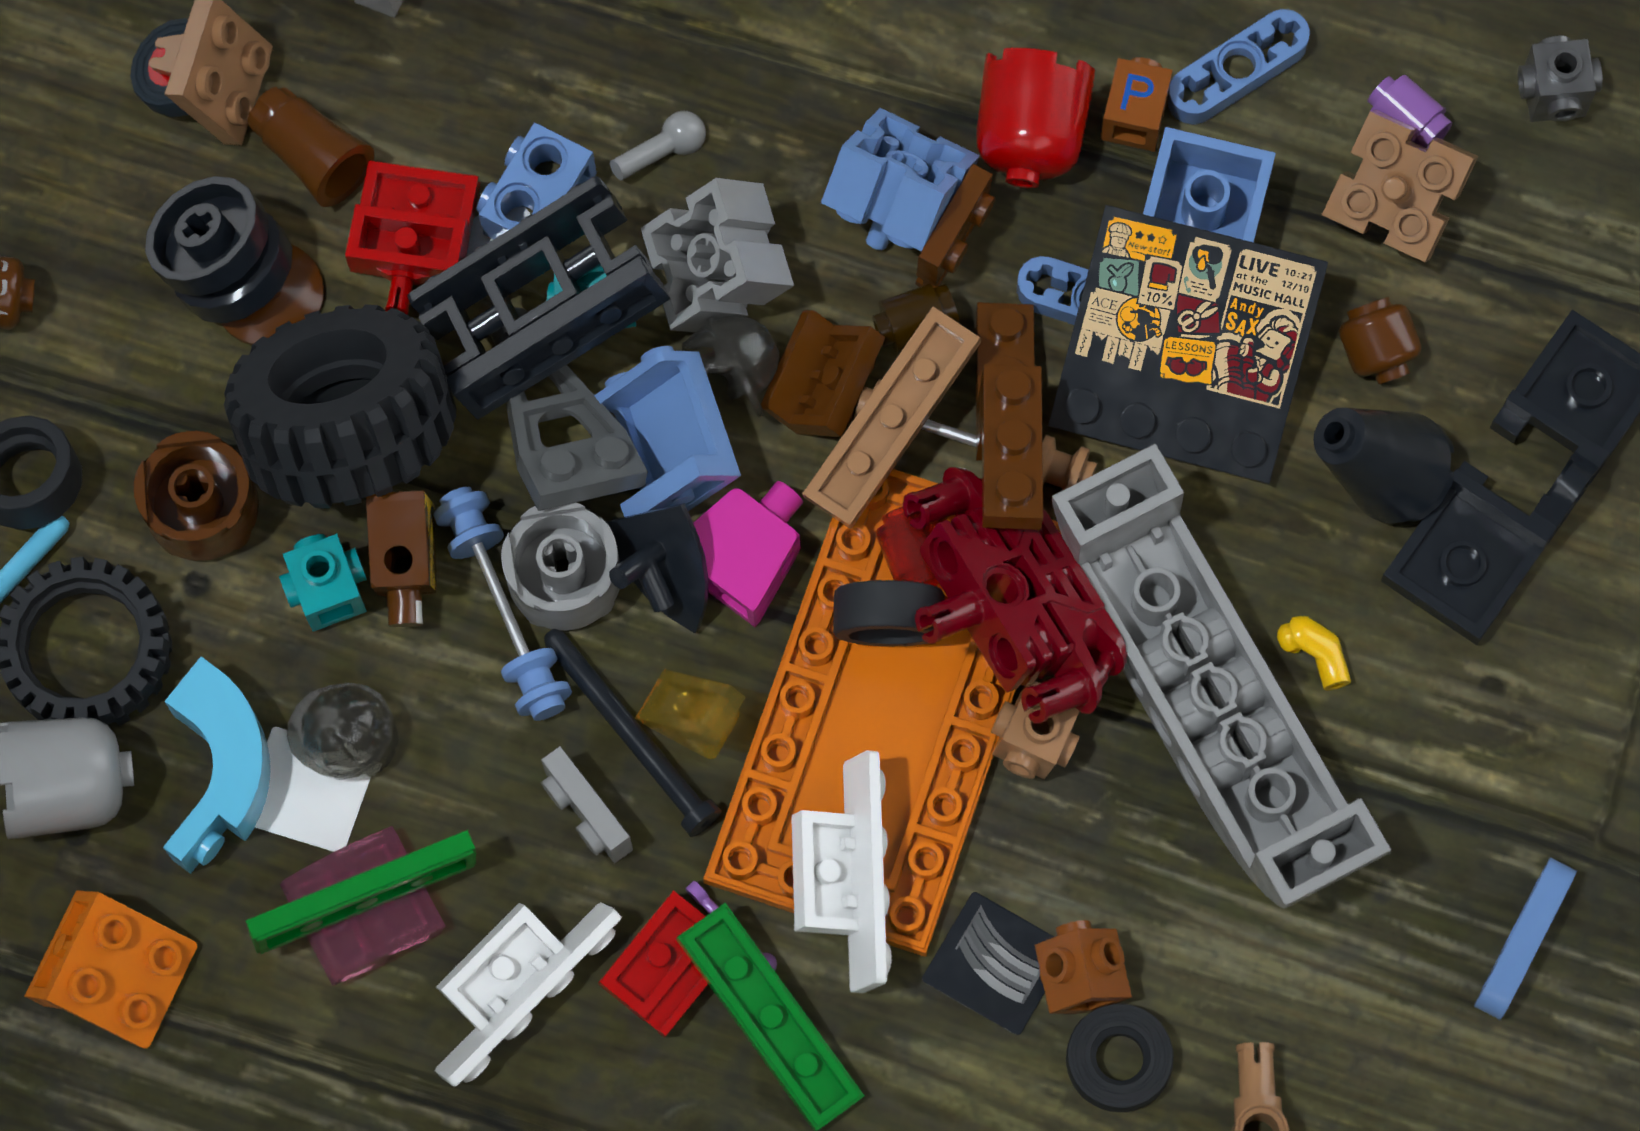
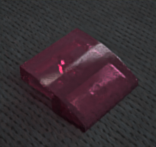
M390 826L310 864L284 879L280 886L290 903L405 856L407 852L393 826ZM424 887L307 935V938L332 986H335L384 965L388 957L440 935L445 928V924Z

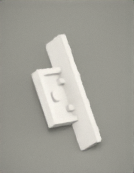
M869 750L844 762V814L801 810L792 815L795 931L848 935L850 991L852 993H865L884 985L887 981V974L889 973L892 960L891 949L886 943L885 916L888 912L890 897L888 888L884 884L883 858L886 854L888 839L886 830L882 827L881 800L885 793L886 781L885 775L880 769L879 752Z
M518 903L436 986L475 1029L436 1067L435 1072L453 1087L457 1086L462 1080L468 1083L480 1075L490 1062L491 1058L488 1054L504 1038L511 1040L527 1027L532 1019L530 1011L545 996L548 998L554 997L570 983L574 976L572 968L587 953L590 956L595 955L613 939L616 932L613 927L621 920L622 916L614 908L599 903L560 942L525 905Z

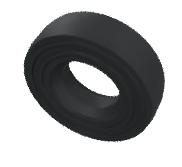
M1127 1004L1106 1005L1087 1014L1074 1028L1066 1051V1067L1074 1088L1092 1105L1111 1112L1134 1111L1154 1101L1166 1087L1174 1062L1172 1043L1163 1025L1149 1012ZM1112 1036H1125L1138 1044L1143 1054V1065L1134 1077L1119 1081L1113 1080L1101 1072L1096 1061V1053L1104 1040Z

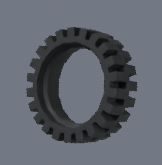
M84 557L71 558V564L63 565L60 560L48 564L49 571L43 575L38 570L29 575L27 579L30 584L24 589L18 585L10 594L13 600L10 606L4 605L1 610L0 673L15 699L38 720L84 717L98 719L107 725L116 722L121 726L131 720L129 714L134 710L141 713L150 705L147 700L152 693L156 696L163 687L162 675H168L171 665L169 652H172V639L169 634L170 628L164 611L146 584L138 576H133L128 569L119 564L114 567L107 560L94 558L92 563L88 562ZM80 593L104 594L124 604L134 616L140 636L137 659L127 676L108 692L88 698L63 697L44 687L33 674L28 655L31 632L41 615L61 599Z

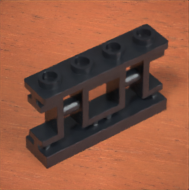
M594 176L586 182L574 186L567 194L537 213L525 217L518 225L488 244L479 246L469 256L442 273L430 277L423 285L407 295L411 306L420 315L418 317L420 322L436 340L456 329L466 352L443 367L448 376L447 383L453 395L477 420L671 299L663 283L653 272L651 263L636 245L617 257L614 256L604 235L628 220L622 211L618 199L599 176ZM586 235L590 245L565 260L560 250L581 236ZM602 266L607 277L582 292L577 280ZM552 268L563 291L519 318L509 295ZM489 295L494 306L470 320L465 310ZM505 326L510 338L486 352L481 341Z

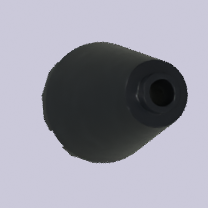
M1343 407L1326 413L1315 428L1313 442L1318 456L1357 506L1366 515L1384 524H1394L1408 520L1415 522L1424 519L1442 503L1452 486L1454 472L1450 470V452L1454 454L1452 441L1440 425L1422 414Z

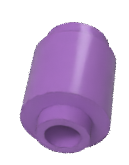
M1407 75L1399 77L1396 81L1390 76L1385 78L1368 99V102L1373 106L1371 111L1378 110L1417 128L1411 141L1427 149L1432 139H1443L1452 126V122L1444 116L1446 109Z

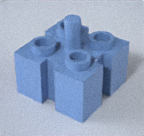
M879 108L865 122L862 132L857 130L842 145L821 203L835 209L837 214L848 222L864 224L868 219L872 220L873 223L866 242L874 249H886L890 240L900 247L915 248L922 251L972 164H977L980 155L942 137L934 141L918 133L919 126Z

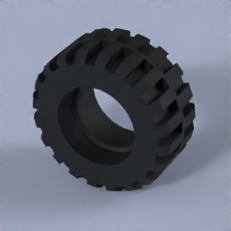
M365 304L362 309H354L351 305L336 306L334 311L321 314L320 310L305 314V319L293 324L288 321L277 327L275 334L269 338L261 337L252 345L250 354L242 355L235 364L225 388L224 408L245 468L251 480L258 484L261 490L276 499L281 498V500L291 505L302 507L306 502L315 508H331L332 503L343 502L346 506L362 503L361 498L376 494L377 497L388 494L393 491L392 486L402 481L407 484L418 477L423 465L431 466L439 457L442 446L447 445L454 429L456 405L447 383L446 373L434 337L430 335L429 330L422 323L404 312L393 308L386 312L379 305Z

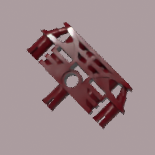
M949 467L945 470L943 482L906 494L903 499L905 517L908 518L921 512V516L911 519L909 522L915 529L925 528L929 524L956 515L951 522L945 520L938 523L920 547L921 555L948 597L946 600L921 607L916 611L915 623L918 632L932 626L934 627V630L922 636L923 640L928 644H935L943 638L967 629L1006 692L1017 689L1021 684L1023 686L1034 682L1037 677L1042 679L1054 674L1055 678L1035 686L1031 685L1022 691L1021 702L1024 711L1040 705L1041 709L1028 715V718L1034 723L1040 724L1048 720V718L1074 707L1082 713H1092L1099 705L1102 698V687L1108 680V676H1116L1124 669L1127 662V649L1119 630L1104 608L1103 601L1081 566L1075 560L1046 510H1043L1041 530L982 528V478H978L973 472L965 468Z

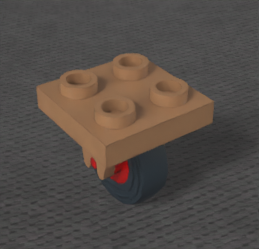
M195 0L189 19L183 18L168 21L154 29L141 42L132 60L130 73L132 86L136 95L154 112L172 118L190 115L223 144L242 145L248 127V114L255 105L264 74L269 67L273 45L222 0Z

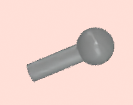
M689 111L673 113L664 122L662 133L611 160L612 172L619 180H623L672 152L679 155H689L701 148L706 137L703 121L699 116Z

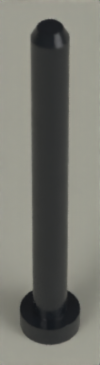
M558 629L550 630L544 636L545 647L554 649L559 664L685 816L681 822L682 828L690 837L697 836L709 828L722 813L717 804L712 799L703 802L565 633Z

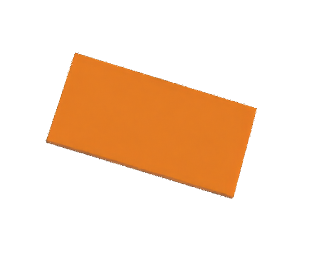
M893 469L852 529L833 517L831 519L703 881L704 884L794 913L792 815L801 810L844 814V762L866 750L878 751L880 755V769L883 771L886 781L885 793L881 800L882 827L885 828L888 839L886 854L883 858L884 884L888 888L890 897L888 912L885 916L886 943L926 957L994 757L992 753L1000 738L991 733V729L1004 702L1007 701L1012 704L1017 689L1006 692L967 629L943 638L935 644L912 646L862 645L840 640L834 635V591L841 585L871 580H898L930 584L942 589L921 555L920 547L938 523L945 520L951 522L956 515L929 524L922 529L912 527L909 522L911 519L921 516V512L906 518L903 511L904 496L910 492H917L939 483ZM1052 520L1054 525L1058 529L1059 533L1061 534L1058 522Z

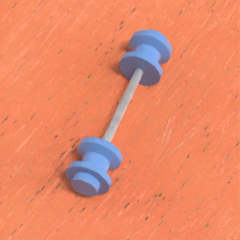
M471 487L455 489L440 499L441 506L436 509L433 516L437 525L451 526L455 538L449 543L447 548L452 558L463 559L476 555L519 657L510 661L501 670L504 681L507 683H518L523 694L515 703L516 710L521 716L532 715L535 721L555 716L565 709L564 701L572 694V690L568 682L555 681L550 668L558 659L554 649L542 648L529 652L486 550L498 544L504 537L501 526L498 524H487L482 514L490 504L488 496L483 491L473 492Z

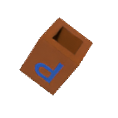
M1137 57L1131 60L1118 58L1103 118L1101 140L1155 152L1173 70L1162 68L1161 64L1148 58Z

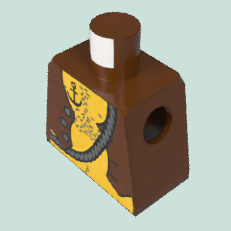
M425 491L390 492L380 497H377L376 494L367 496L366 508L371 588L379 596L387 597L388 626L423 625L422 595L437 593L436 521L433 516L435 505ZM406 557L412 558V566L406 573L395 574V565L399 560Z

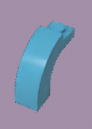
M202 656L164 701L174 717L209 743L213 757L212 777L205 795L163 847L170 858L190 874L199 863L204 866L217 855L225 840L222 834L227 828L242 840H247L263 811L269 790L271 773L267 740L249 702L229 677Z

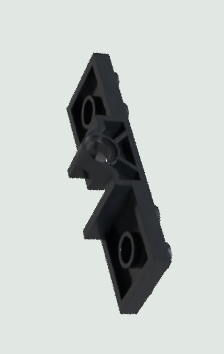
M1571 310L1515 390L1511 391L1490 426V429L1514 444L1527 424L1530 423L1574 452L1547 494L1542 496L1531 515L1528 516L1484 487L1488 476L1464 461L1459 469L1454 471L1452 486L1442 503L1422 519L1383 574L1381 582L1475 645H1478L1639 416L1640 353L1576 311Z

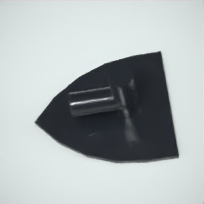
M682 503L605 521L615 537L621 562L609 572L613 585L624 589L634 582L649 600L654 612L662 611L667 617L691 632H698L707 609L709 580L705 554L685 504Z

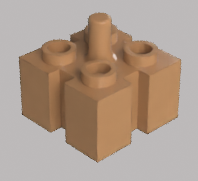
M1372 110L1369 112L1351 151L1352 154L1363 158L1357 174L1355 175L1348 171L1340 174L1322 215L1362 234L1370 230L1372 223L1389 230L1384 244L1426 262L1431 258L1449 220V217L1438 213L1437 210L1444 196L1452 200L1460 197L1478 156L1440 138L1432 139L1427 149L1411 141L1417 128L1378 110Z

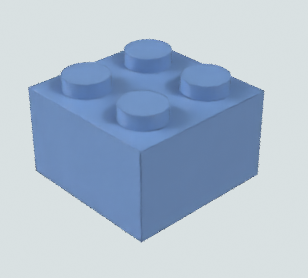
M1165 127L1143 214L1254 242L1276 153Z

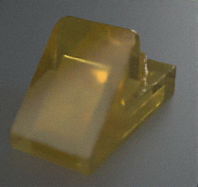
M664 669L635 718L642 724L708 759H715L740 717L739 708L746 697L731 685Z

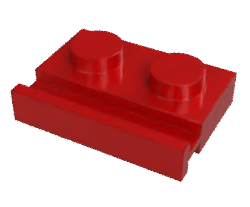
M674 890L598 983V985L641 1020L652 1026L664 1038L708 985L676 940L679 935L706 916Z

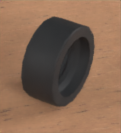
M28 415L8 418L0 422V467L9 458L28 450L41 449L50 451L56 459V465L51 476L39 488L25 495L5 496L0 494L1 526L18 530L42 527L60 518L74 504L81 489L82 465L63 430L48 419Z
M871 580L841 585L834 591L833 633L840 640L862 645L912 646L928 644L923 640L922 636L934 630V627L932 626L918 632L915 623L916 611L921 607L930 606L945 600V594L939 587L913 581Z

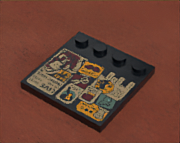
M1105 205L1048 426L1141 451L1156 443L1164 457L1269 484L1328 261Z

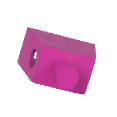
M777 481L760 502H757L743 490L736 487L693 522L706 558L709 580L708 592L754 627L761 621L800 551V535L787 522L803 504V500L792 488L781 481Z

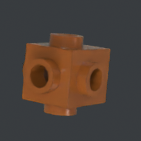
M1089 920L1074 921L1058 926L1056 928V937L1035 944L1040 978L1044 986L1049 1014L1090 1013L1097 1008L1132 998L1124 964V953L1119 942L1117 929L1092 928Z

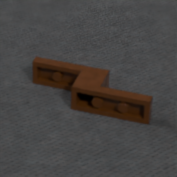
M977 302L976 335L981 338V344L976 349V460L982 461V528L1041 530L1043 521L1041 366H1034V304Z

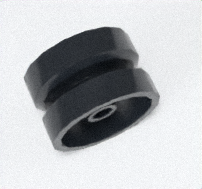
M213 176L194 181L175 192L156 212L146 233L145 253L152 269L168 286L174 289L176 296L183 304L203 321L224 324L244 319L263 308L283 287L292 265L293 248L286 232L271 215L265 212L262 203L252 191L235 178Z

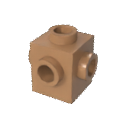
M1034 681V682H1032V683H1030V684H1028V685H1025V687H1024L1023 689H1025L1026 687H1029V686H1031V685H1032V686L1038 685V684H1040V683ZM1021 691L1015 705L1007 701L1004 702L993 724L991 733L1000 738L992 755L1004 760V767L1016 775L1029 779L1035 778V776L1045 779L1056 764L1065 768L1080 737L1072 733L1071 729L1080 711L1074 707L1050 717L1040 724L1034 723L1028 718V715L1041 709L1040 705L1024 711L1021 702Z

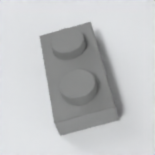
M559 746L544 757L541 761L548 777L541 784L560 810L570 805L581 819L582 823L575 828L589 849L596 856L604 850L614 864L633 850L630 836L563 749Z

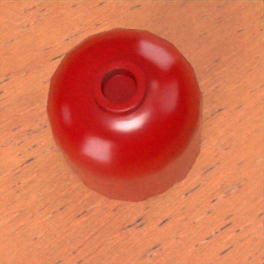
M1004 48L1003 57L1000 60H997V56L992 53L986 54L977 124V149L985 163L997 172L1006 175V182L1008 184L1023 188H1036L1039 186L1040 180L1054 179L1069 172L1077 163L1081 152L1095 79V69L1087 62L1078 60L1076 69L1056 64L1057 52L1033 48Z

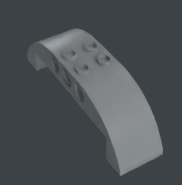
M1155 443L1053 495L1052 504L1065 543L1103 601L1104 608L1125 642L1127 662L1123 672L1195 799L1225 846L1248 877L1269 899L1285 909L1389 854L1391 849L1363 800L1360 798L1350 804L1346 803L1180 516L1184 492Z

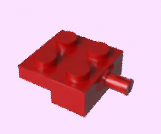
M368 161L360 204H355L345 258L350 272L382 276L391 281L387 305L385 306L386 312L393 308L408 315L410 302L407 295L412 292L413 285L424 284L430 277L442 273L467 256L480 189L478 176Z

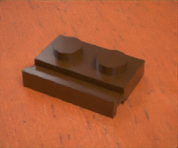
M972 164L918 256L916 273L918 278L915 285L921 287L930 283L935 288L941 285L948 272L955 273L968 249L969 244L966 243V240L975 225L978 227L983 225L994 205L996 197L990 195L992 173Z

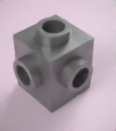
M1552 36L1541 40L1538 44H1532L1525 65L1518 67L1519 94L1521 99H1527L1530 122L1548 120L1567 121L1586 117L1595 92H1600L1602 89L1601 64L1598 58L1591 59L1588 39L1571 40L1567 36Z

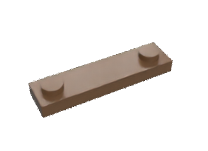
M932 307L802 493L803 497L852 529L981 344V338L935 307Z

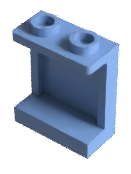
M660 346L645 352L640 358L641 363L628 372L610 377L605 382V388L594 395L599 403L603 404L609 412H612L617 421L626 429L648 471L645 486L640 487L639 492L620 504L624 517L682 503L685 504L689 511L741 476L699 351H674L672 346Z

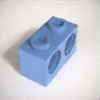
M534 122L526 137L518 136L509 148L505 159V166L507 168L498 183L490 182L479 199L477 211L479 212L478 215L483 234L494 240L520 223V221H511L506 218V215L512 209L527 207L533 211L532 214H535L567 194L574 186L594 177L597 172L593 152ZM545 161H553L561 165L556 172L550 175H540L534 172L535 167Z

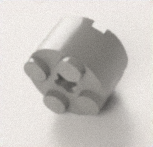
M578 503L538 511L536 506L527 510L520 517L521 520L518 521L511 532H508L503 542L501 553L504 576L517 608L531 624L558 630L582 628L606 616L612 610L620 589L613 585L609 577L610 570L620 563L616 540L609 525L602 518ZM567 559L569 564L568 570L556 572L557 561Z

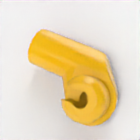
M1308 616L1292 617L1290 623L1282 624L1279 627L1277 639L1284 651L1297 653L1303 650L1314 657L1325 691L1339 689L1351 683L1340 641L1333 632Z

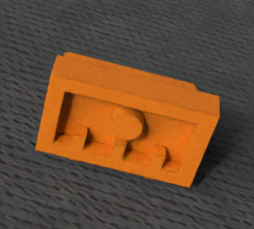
M76 890L24 997L44 1007L63 1009L137 1047L148 1048L197 949V943L100 892Z

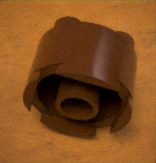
M203 431L176 433L156 445L157 449L150 454L146 461L143 460L134 479L136 506L155 540L167 553L193 561L216 559L227 555L233 550L241 549L246 545L257 520L259 498L256 486L249 477L242 457L238 452L222 441L221 438ZM205 491V494L200 496V500L195 501L196 492Z

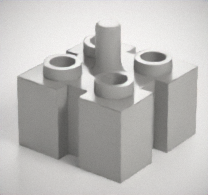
M715 178L686 197L689 210L670 208L641 227L653 269L664 270L668 282L664 287L671 299L665 302L663 306L670 330L719 334L748 315L746 310L747 304L765 305L794 286L782 245L769 243L767 234L771 227L775 225V221L762 183Z

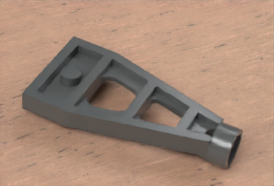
M515 308L519 318L528 313L523 308ZM505 326L490 335L495 346L510 338ZM567 365L548 376L561 394L528 401L523 391L506 402L517 470L538 511L645 486L648 471L626 429L603 404L599 403L594 394ZM573 416L591 435V438L547 448L541 442L538 423Z

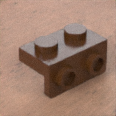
M803 310L761 402L762 409L796 434L842 437L846 425L852 419L854 407L865 382L875 367L876 358L885 337L871 326L833 325L815 310Z

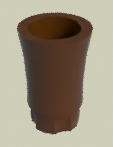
M274 86L265 91L248 114L247 122L250 128L262 138L263 144L279 157L301 180L322 207H331L345 200L364 181L368 161H374V149L370 145L344 131L322 115L304 98H298L285 87L278 88Z

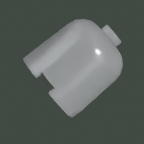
M84 717L0 723V786L5 785L7 810H3L7 839L95 828L105 825L116 816L122 805L123 787L134 786L131 751L119 752L116 735L107 724L98 719Z

